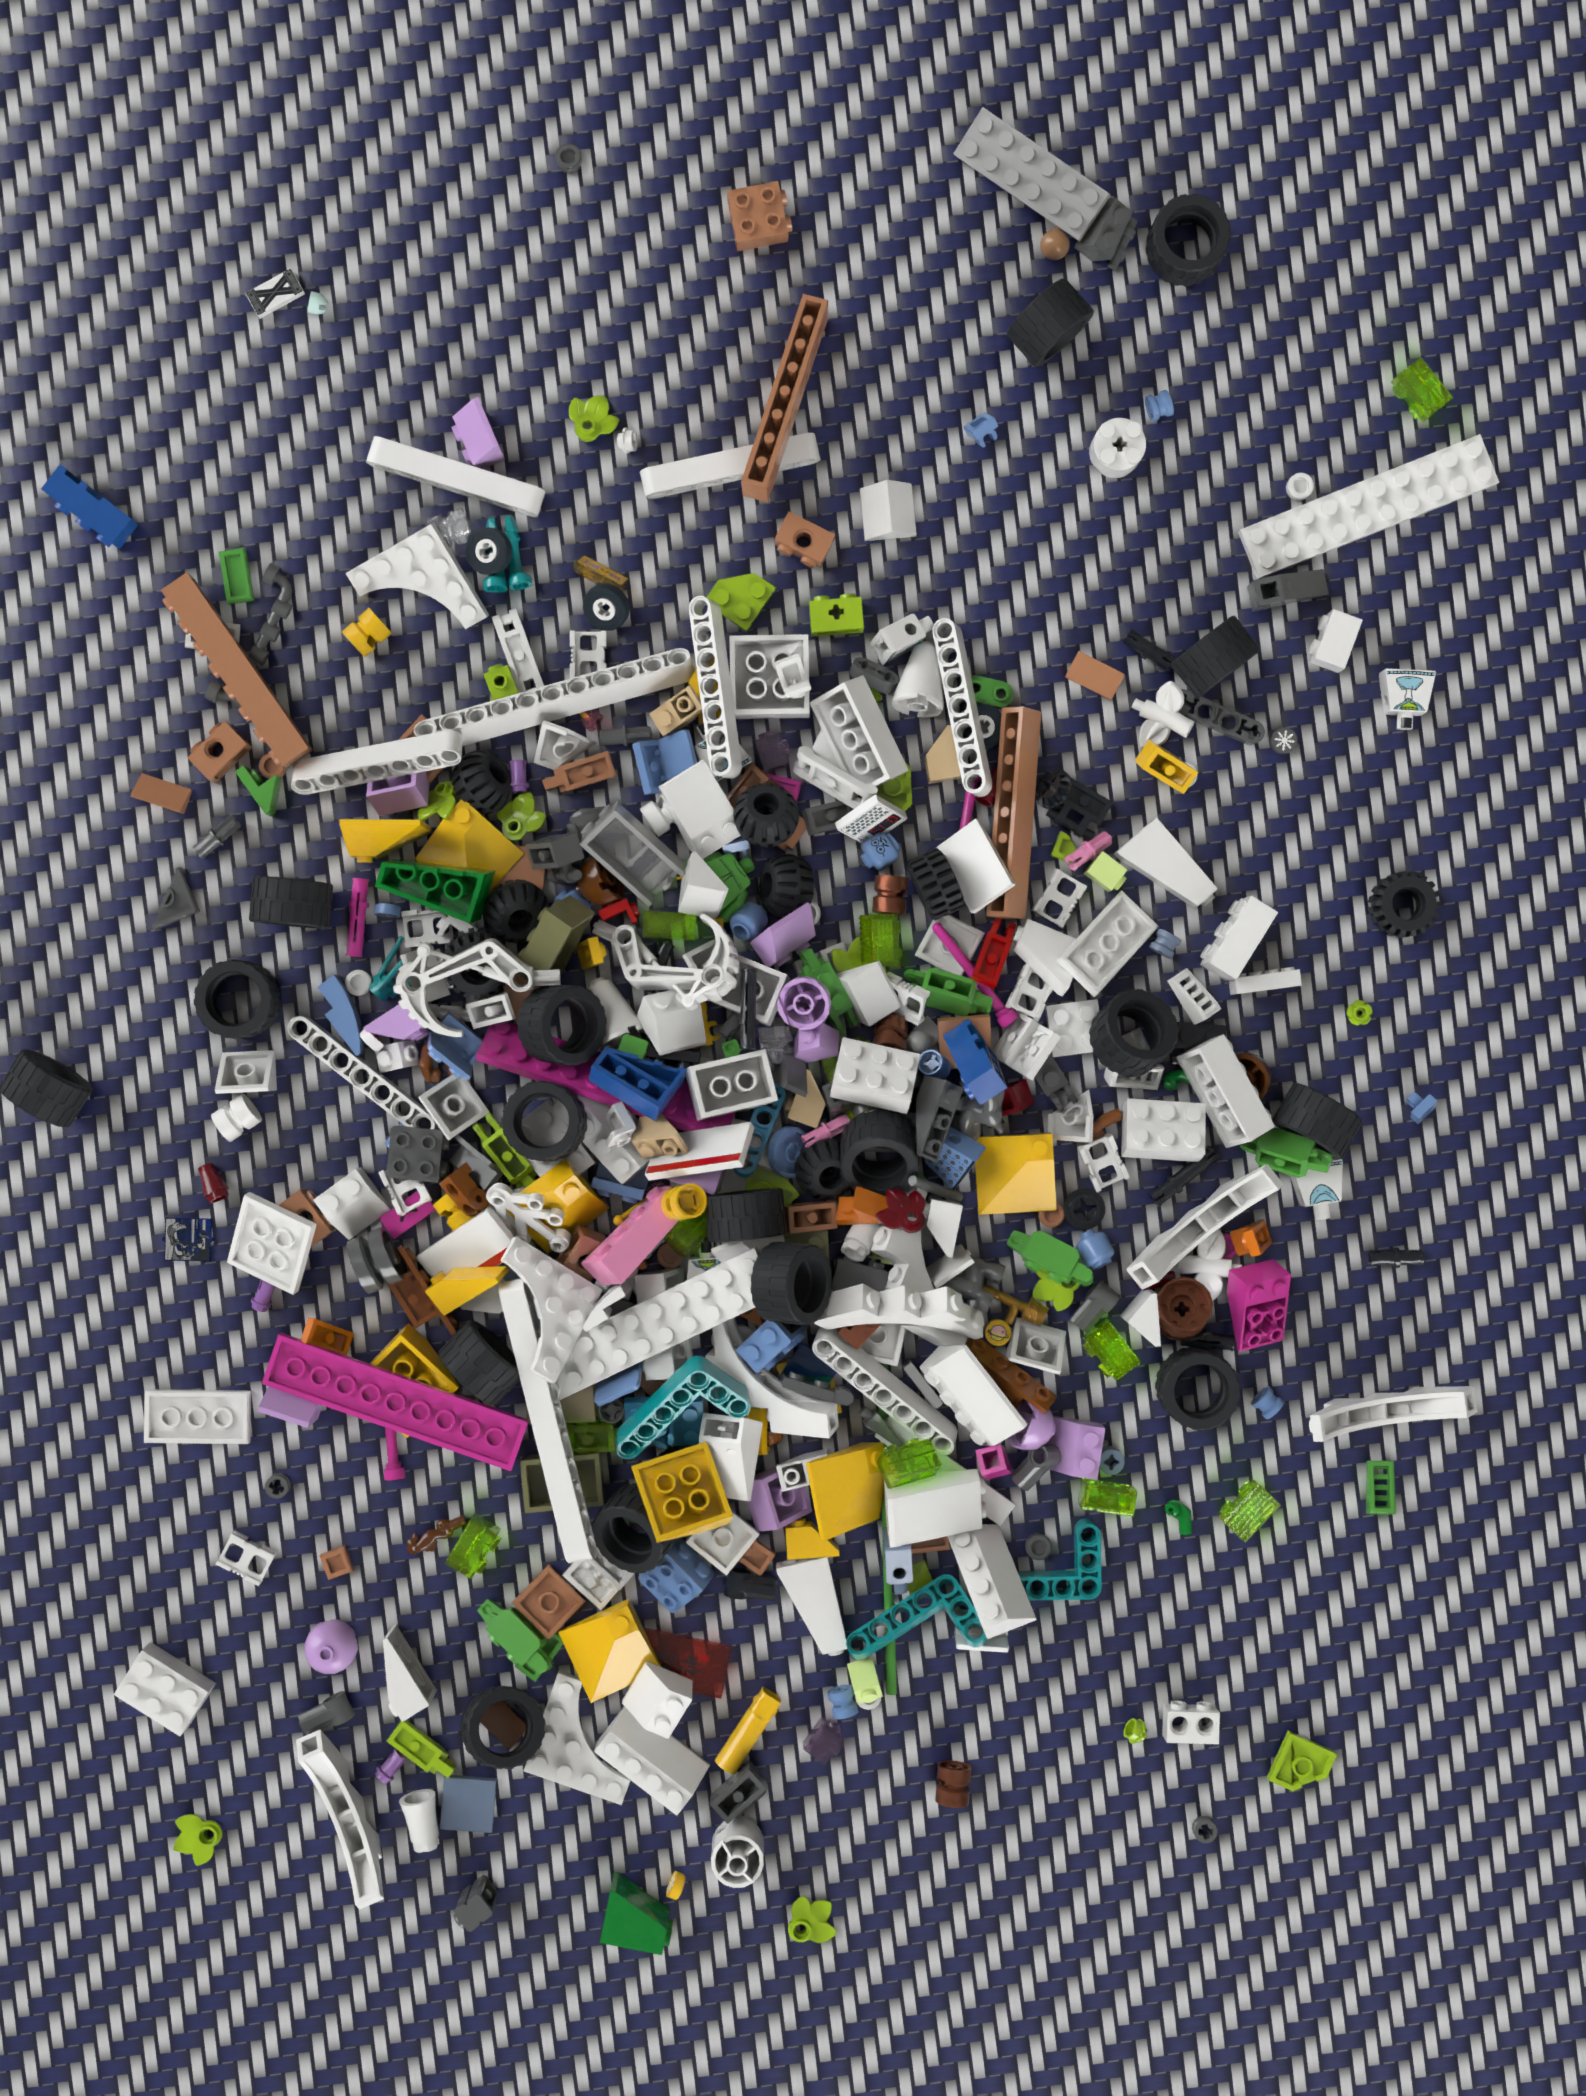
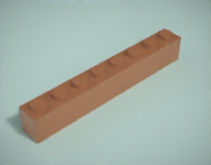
M806 294L802 295L741 480L743 496L764 502L769 501L829 317L828 300Z
M186 572L161 589L165 596L162 599L163 603L171 613L175 611L180 617V620L177 621L185 634L191 633L196 640L192 643L202 657L204 655L207 656L211 662L208 667L216 678L221 676L226 684L223 689L231 700L237 699L241 705L238 709L240 714L247 722L251 720L255 725L254 734L262 744L266 742L271 748V751L268 753L276 765L282 764V766L288 768L312 752L313 749L195 579Z
M1026 707L1002 708L992 842L1016 884L987 905L986 916L1001 919L1026 920L1041 712Z

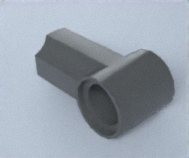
M1100 1279L1091 1286L1086 1293V1299L1069 1318L1086 1334L1089 1333L1104 1313L1107 1314L1120 1299V1295Z
M1053 1444L1041 1445L1039 1449L1029 1450L1027 1458L1011 1474L1013 1482L1024 1491H1029L1050 1468L1059 1464L1061 1461L1059 1448ZM1044 1451L1046 1453V1460L1043 1459Z
M340 1691L325 1699L323 1703L300 1713L298 1716L299 1725L302 1731L308 1735L331 1725L338 1726L353 1718L355 1713L345 1691Z

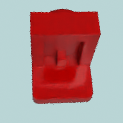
M627 898L619 902L615 901L611 904L602 905L603 909L598 911L604 922L627 912L632 924L636 925L639 923L637 917L641 916L635 902L629 903Z

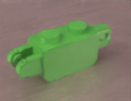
M806 948L799 952L798 955L804 964L801 968L802 972L799 974L800 977L809 976L817 978L825 984L830 992L832 1001L827 1019H829L834 1029L839 1031V1035L844 1034L845 1029L838 1016L844 1014L848 1023L853 1027L859 1023L852 1010V1007H854L829 961H824L822 956L817 958L811 948Z
M928 968L926 973L914 969H908L904 972V977L907 981L922 985L920 987L930 991V996L926 999V1006L959 1016H968V1013L976 1012L990 1013L993 998L981 994V991L976 989L977 983L973 979L936 968Z
M1275 1127L1251 1142L1240 1144L1242 1150L1256 1154L1255 1161L1258 1165L1264 1166L1268 1164L1272 1170L1297 1178L1306 1176L1308 1169L1327 1173L1333 1155L1316 1148V1142Z
M1014 1230L1009 1237L1007 1246L1021 1255L1022 1261L1025 1262L1024 1266L1034 1272L1041 1270L1048 1274V1279L1060 1285L1062 1282L1069 1285L1071 1280L1085 1287H1089L1093 1283V1272L1087 1266L1081 1264L1079 1252L1076 1248L1041 1230L1033 1232L1032 1236Z
M491 1598L487 1599L477 1611L488 1625L485 1630L490 1634L488 1636L489 1639L496 1646H502L508 1652L507 1657L511 1662L521 1666L528 1664L537 1674H542L551 1669L553 1660L542 1649L546 1645V1637L516 1607L504 1609Z

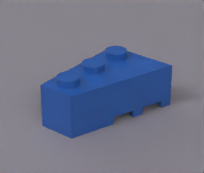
M59 464L41 488L42 491L57 501L54 505L57 509L67 516L70 512L78 518L75 522L86 531L92 528L99 533L96 538L108 548L113 544L120 549L138 526L135 521L61 464Z
M969 1018L943 1035L961 1074L960 1078L964 1083L963 1088L971 1100L976 1098L979 1104L982 1105L1007 1088L998 1058Z
M605 1047L591 1066L589 1081L656 1122L682 1086L687 1069L683 1067L677 1069L662 1065L663 1062L657 1060L651 1062L639 1059L638 1055Z

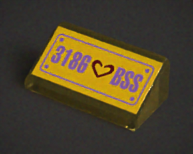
M585 555L581 556L573 565L575 573L596 584L609 583L624 591L629 581L626 576Z

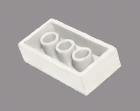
M1294 967L1281 968V972L1278 969L1266 970L1265 974H1262V971L1251 972L1249 976L1243 973L1239 975L1237 980L1229 981L1230 995L1302 986L1300 969L1295 970Z

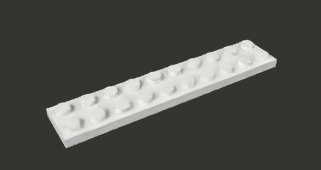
M1479 434L1240 529L1238 534L1256 579H1261L1498 484L1499 480L1482 437Z
M757 1247L634 1305L586 1332L583 1330L555 1382L559 1399L566 1398L755 1308L750 1287L753 1266L759 1255Z

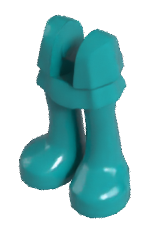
M505 516V535L509 538L512 546V559L509 563V587L513 591L523 590L533 585L531 575L523 571L519 553L520 537L518 535L519 528L513 516ZM495 517L487 520L486 527L497 528ZM489 547V553H493V548ZM503 570L501 573L486 577L483 580L484 591L495 593L507 592L505 571Z

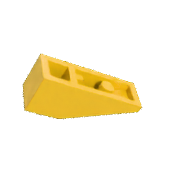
M507 1266L453 1268L447 1273L440 1271L430 1279L432 1284L425 1292L445 1316L499 1283L508 1273L509 1269Z

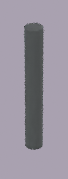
M913 1175L908 1180L910 1186L957 1202L963 1199L962 1192Z

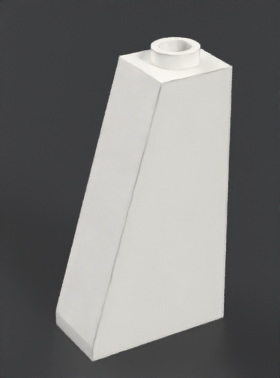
M1158 818L1153 819L1114 853L1116 858L1192 907L1199 906L1200 904L1204 907L1215 898L1213 893L1218 888Z
M828 1557L791 1559L777 1562V1574L821 1653L828 1654L829 1656L842 1654L847 1649V1639Z

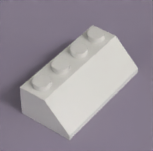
M864 675L846 681L809 702L841 770L865 784H872L875 787L909 771Z
M1224 1034L1211 1038L1176 1056L1200 1102L1206 1104V1113L1226 1148L1251 1142L1275 1127L1270 1112L1264 1108L1259 1099L1257 1089L1251 1084L1246 1075L1244 1065L1238 1061L1233 1052L1231 1042L1226 1039Z
M578 1095L579 1100L585 1106L584 1109L588 1117V1126L583 1143L622 1185L628 1184L648 1165L650 1157L642 1158L631 1140L620 1147H617V1145L607 1147L605 1141L613 1130L606 1119V1115L612 1106ZM558 1101L553 1106V1110L569 1125L567 1109ZM631 1113L633 1122L637 1126L638 1118Z
M683 1267L649 1271L635 1275L633 1291L637 1295V1304L684 1282ZM691 1338L643 1360L642 1371L645 1373L646 1380L669 1379L689 1358L693 1357Z
M967 1345L939 1346L919 1367L925 1374V1380L940 1393V1399L951 1407L957 1421L971 1433L970 1437L976 1444L995 1446L1028 1425Z
M982 1524V1529L947 1536L987 1639L1036 1620L999 1525Z
M625 1706L597 1740L594 1749L597 1755L676 1816L693 1796L710 1766L708 1762L673 1735H670L669 1739L645 1730Z

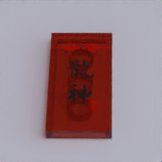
M644 1628L662 1668L691 1679L692 1693L722 1698L732 1650L731 1645Z

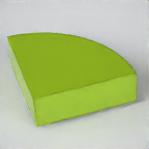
M1060 831L1050 856L1065 861L1067 855L1076 851L1070 836Z

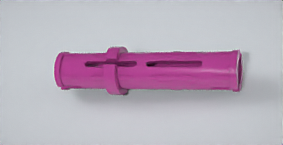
M352 878L351 901H348V906L351 907L346 956L363 957L366 908H369V903H367L369 879Z

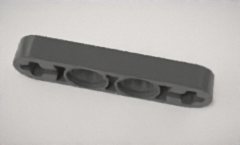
M1181 689L1186 703L1192 704L1194 700L1197 701L1192 709V714L1188 712L1191 707L1183 705L1178 711L1185 717L1247 745H1255L1263 739L1265 729L1260 722L1202 696L1197 699L1191 691ZM1201 705L1210 707L1212 712L1210 718L1202 719L1198 715V708ZM1229 715L1234 718L1235 726L1233 729L1228 730L1222 726L1221 721L1224 716ZM1241 721L1245 722L1242 725V727L1245 729L1255 727V733L1258 734V737L1255 736L1252 739H1249V733L1244 730H1241L1239 734H1236V731L1239 729L1241 725Z

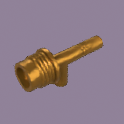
M987 1284L984 1286L986 1292L994 1295L993 1299L1000 1300L1001 1303L1010 1306L1004 1322L1013 1325L1018 1312L1021 1311L1024 1313L1021 1318L1022 1321L1025 1320L1041 1327L1049 1310L1048 1307L1035 1301L1033 1297H1031L1029 1303H1026L1000 1290L998 1291V1289Z

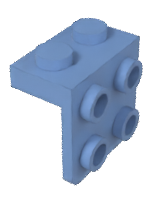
M681 730L659 740L639 741L632 744L644 795L661 793L659 786L697 763L689 730Z
M448 1011L440 1022L450 1028L463 1030V1036H445L431 1031L428 1034V1054L439 1063L443 1061L450 1067L449 1071L459 1079L463 1077L469 1080L472 1077V1065L476 1062V1054L483 1038Z
M600 1161L597 1174L593 1177L591 1188L597 1189L596 1194L611 1197L612 1193L622 1195L621 1200L636 1204L637 1200L642 1201L645 1197L649 1181L645 1176L647 1166L628 1184L622 1185Z
M767 1320L736 1351L756 1374L763 1368L769 1371L805 1338L802 1333L808 1327L802 1325L791 1334L782 1323Z
M642 1361L597 1382L594 1402L601 1406L636 1391L641 1383Z
M680 1537L677 1538L659 1565L651 1571L641 1573L638 1579L669 1612L675 1613L705 1589L715 1575V1572Z

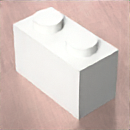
M1335 609L1331 610L1327 615H1323L1318 625V630H1321L1318 640L1314 639L1309 649V654L1312 655L1309 663L1336 673L1344 670L1363 620Z

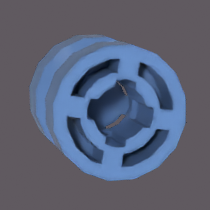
M933 1049L926 1050L920 1055L918 1067L922 1073L939 1079H945L949 1075L951 1064L938 1051Z
M840 1685L828 1690L829 1701L833 1702L832 1713L834 1719H846L858 1713L857 1703L852 1698L854 1696L852 1685Z

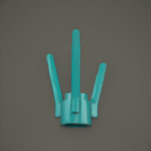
M403 936L398 937L380 970L372 979V985L369 987L370 991L382 1001H385L388 997L394 999L398 994L394 992L393 986L396 985V982L392 978L399 971L398 969L403 966L402 960L397 963L388 975L384 973L404 939Z

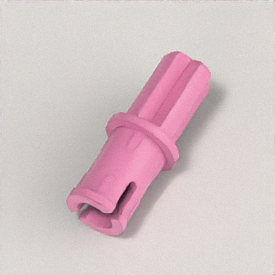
M1102 832L1089 842L1084 841L1081 843L1080 848L1065 857L1066 863L1072 861L1067 866L1075 871L1088 860L1097 858L1098 853L1112 844L1111 835L1107 832Z
M843 1114L826 1124L820 1123V1127L801 1135L802 1143L811 1140L805 1145V1147L809 1148L821 1139H832L844 1131V1127L850 1123V1118Z

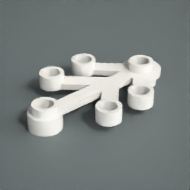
M496 1183L488 1189L486 1198L490 1204L495 1206L496 1214L508 1229H510L511 1221L507 1218V1209L514 1214L516 1224L515 1237L517 1236L529 1244L531 1236L528 1234V1224L549 1240L550 1248L553 1251L563 1252L569 1247L571 1234L567 1230L562 1228L552 1230L539 1220L547 1219L549 1224L559 1226L562 1224L565 1216L564 1212L558 1208L542 1209L545 1201L543 1195L539 1193H512L511 1188L504 1183ZM517 1203L527 1204L528 1207H521Z

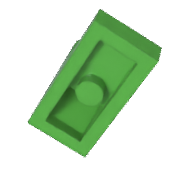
M243 765L235 771L263 812L272 817L276 813L281 777L275 775L261 785L260 783L263 779L254 768L250 770V768Z

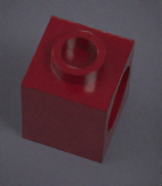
M1026 1079L1006 1083L1007 1088L1005 1089L1002 1102V1116L1021 1112L1034 1103Z

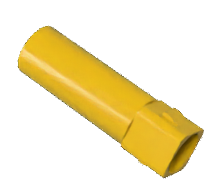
M762 1687L760 1692L754 1696L752 1704L715 1758V1762L720 1768L735 1775L773 1715H776L778 1707L782 1703L778 1695L766 1687Z

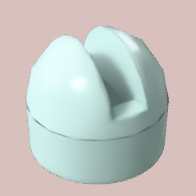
M311 291L308 313L315 315L323 314L327 308L322 305L328 304L327 299L322 294Z

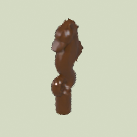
M465 1515L453 1520H439L436 1525L437 1529H429L419 1540L418 1533L414 1532L412 1538L407 1540L408 1554L416 1555V1553L423 1551L434 1552L438 1543L437 1539L449 1538L453 1535L454 1530L468 1524Z

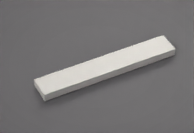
M890 1415L886 1418L885 1422L914 1454V1457L912 1459L877 1433L874 1435L925 1473L967 1470L948 1455L943 1456L935 1453ZM985 1483V1494H981V1502L986 1504V1516L1001 1526L1015 1507V1503Z

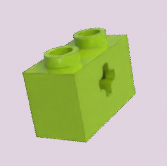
M850 593L840 595L839 599H829V596L814 597V601H809L811 637L863 633L864 622L861 597H855V594ZM834 609H838V613L841 614L838 620H835L834 616L831 615Z

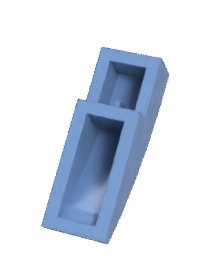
M333 975L317 987L333 1008L325 1016L356 1056H362L365 1054V1042L359 1036L363 1028L356 1004L340 976Z

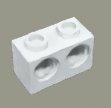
M1171 1701V1704H1163L1162 1735L1167 1743L1219 1744L1220 1712L1215 1705L1205 1701L1197 1702V1705H1186L1187 1703L1183 1701ZM1176 1717H1184L1180 1725H1172ZM1204 1717L1210 1718L1207 1725L1198 1726L1200 1719Z

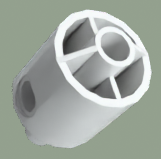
M742 1815L738 1819L734 1818L729 1824L725 1821L722 1822L715 1830L712 1838V1870L716 1878L724 1885L732 1888L746 1887L754 1883L760 1876L764 1866L763 1835L754 1822Z

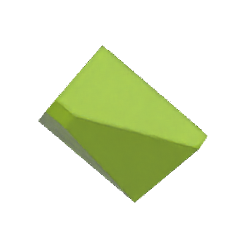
M925 1560L912 1564L913 1582L907 1583L910 1595L933 1581Z

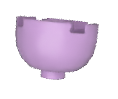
M809 976L797 977L785 984L777 1001L779 1014L784 1022L788 1025L791 1024L799 1030L814 1029L822 1024L829 1015L832 1003L830 992L825 984L817 978Z
M1027 1400L1021 1401L1016 1410L1028 1425L1008 1437V1440L1014 1448L1022 1450L1039 1449L1055 1433L1054 1417L1050 1408L1044 1414Z
M338 1619L318 1623L309 1632L304 1645L308 1664L315 1671L323 1674H336L346 1669L353 1662L358 1651L355 1631L347 1623Z

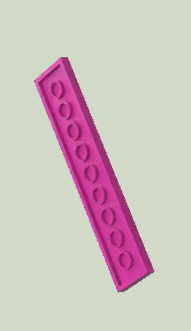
M508 1021L489 1026L476 1054V1061L535 1081L544 1080L563 1085L577 1095L609 1106L621 1102L618 1098L589 1081L591 1066L601 1054L600 1052L591 1057L589 1061L575 1066L541 1062L536 1060L535 1057H531L527 1050L523 1048L517 1032L518 1025ZM552 1036L559 1048L567 1042ZM684 1081L661 1115L674 1128L688 1132L731 1125L736 1112L697 1121L688 1083ZM623 1102L626 1110H629L630 1113L642 1117L645 1116L644 1114L640 1113L639 1111L635 1110L634 1108Z
M284 1333L278 1334L262 1381L263 1385L511 1471L529 1423V1420L324 1347L305 1344L301 1339Z

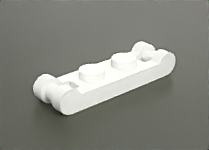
M517 609L509 610V614L503 616L499 614L493 616L492 620L518 692L521 693L544 686ZM513 623L515 629L505 632L504 626ZM534 680L536 687L526 690L524 683Z
M799 747L797 753L798 761L794 763L793 772L799 777L853 809L872 796L877 795L878 789L874 785L865 784L814 754L813 749L810 747Z

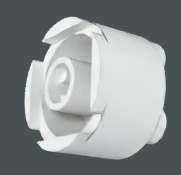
M1114 418L1100 426L1091 442L1089 455L1091 463L1101 474L1110 478H1121L1137 467L1146 449V439L1140 424L1126 418ZM1118 445L1119 448H1122L1121 452H1118L1117 447L1113 446Z

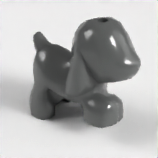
M961 1080L959 1082V1087L963 1088L964 1083ZM963 1088V1095H961L956 1108L960 1112L954 1113L950 1127L955 1128L975 1141L980 1137L981 1123L994 1127L999 1133H1002V1102L1005 1090L980 1105L976 1098L971 1100Z
M970 1255L975 1263L963 1271V1275H956L939 1288L947 1286L962 1294V1298H966L965 1304L976 1310L979 1307L980 1310L988 1312L994 1295L984 1290L985 1276L992 1283L999 1285L1006 1266L998 1263H988L982 1258Z

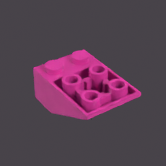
M1274 1259L1229 1270L1227 1296L1236 1346L1239 1352L1284 1340L1291 1274Z

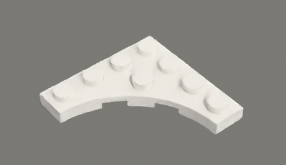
M434 522L346 573L359 596L384 588H405L418 591L446 606L458 618L465 629L489 616V613Z
M516 1236L510 1241L501 1261L516 1272L524 1283H527L535 1298L533 1301L538 1319H540L541 1337L538 1339L537 1351L530 1371L550 1383H555L583 1330V1325L603 1290Z
M559 1670L543 1714L546 1725L542 1745L535 1753V1756L526 1762L524 1772L622 1805L630 1779L610 1767L604 1761H601L591 1749V1745L581 1727L579 1717V1697L582 1683L579 1677Z

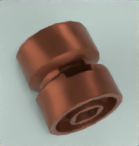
M875 875L874 890L877 892V896L873 897L872 912L905 915L907 900L903 898V895L907 893L908 878L892 875Z
M889 1014L875 1023L873 1044L906 1051L908 1022L905 1018L896 1014Z
M953 1760L938 1763L937 1780L940 1783L936 1785V1803L950 1808H963L969 1805L970 1789L966 1786L971 1781L972 1768L969 1764Z

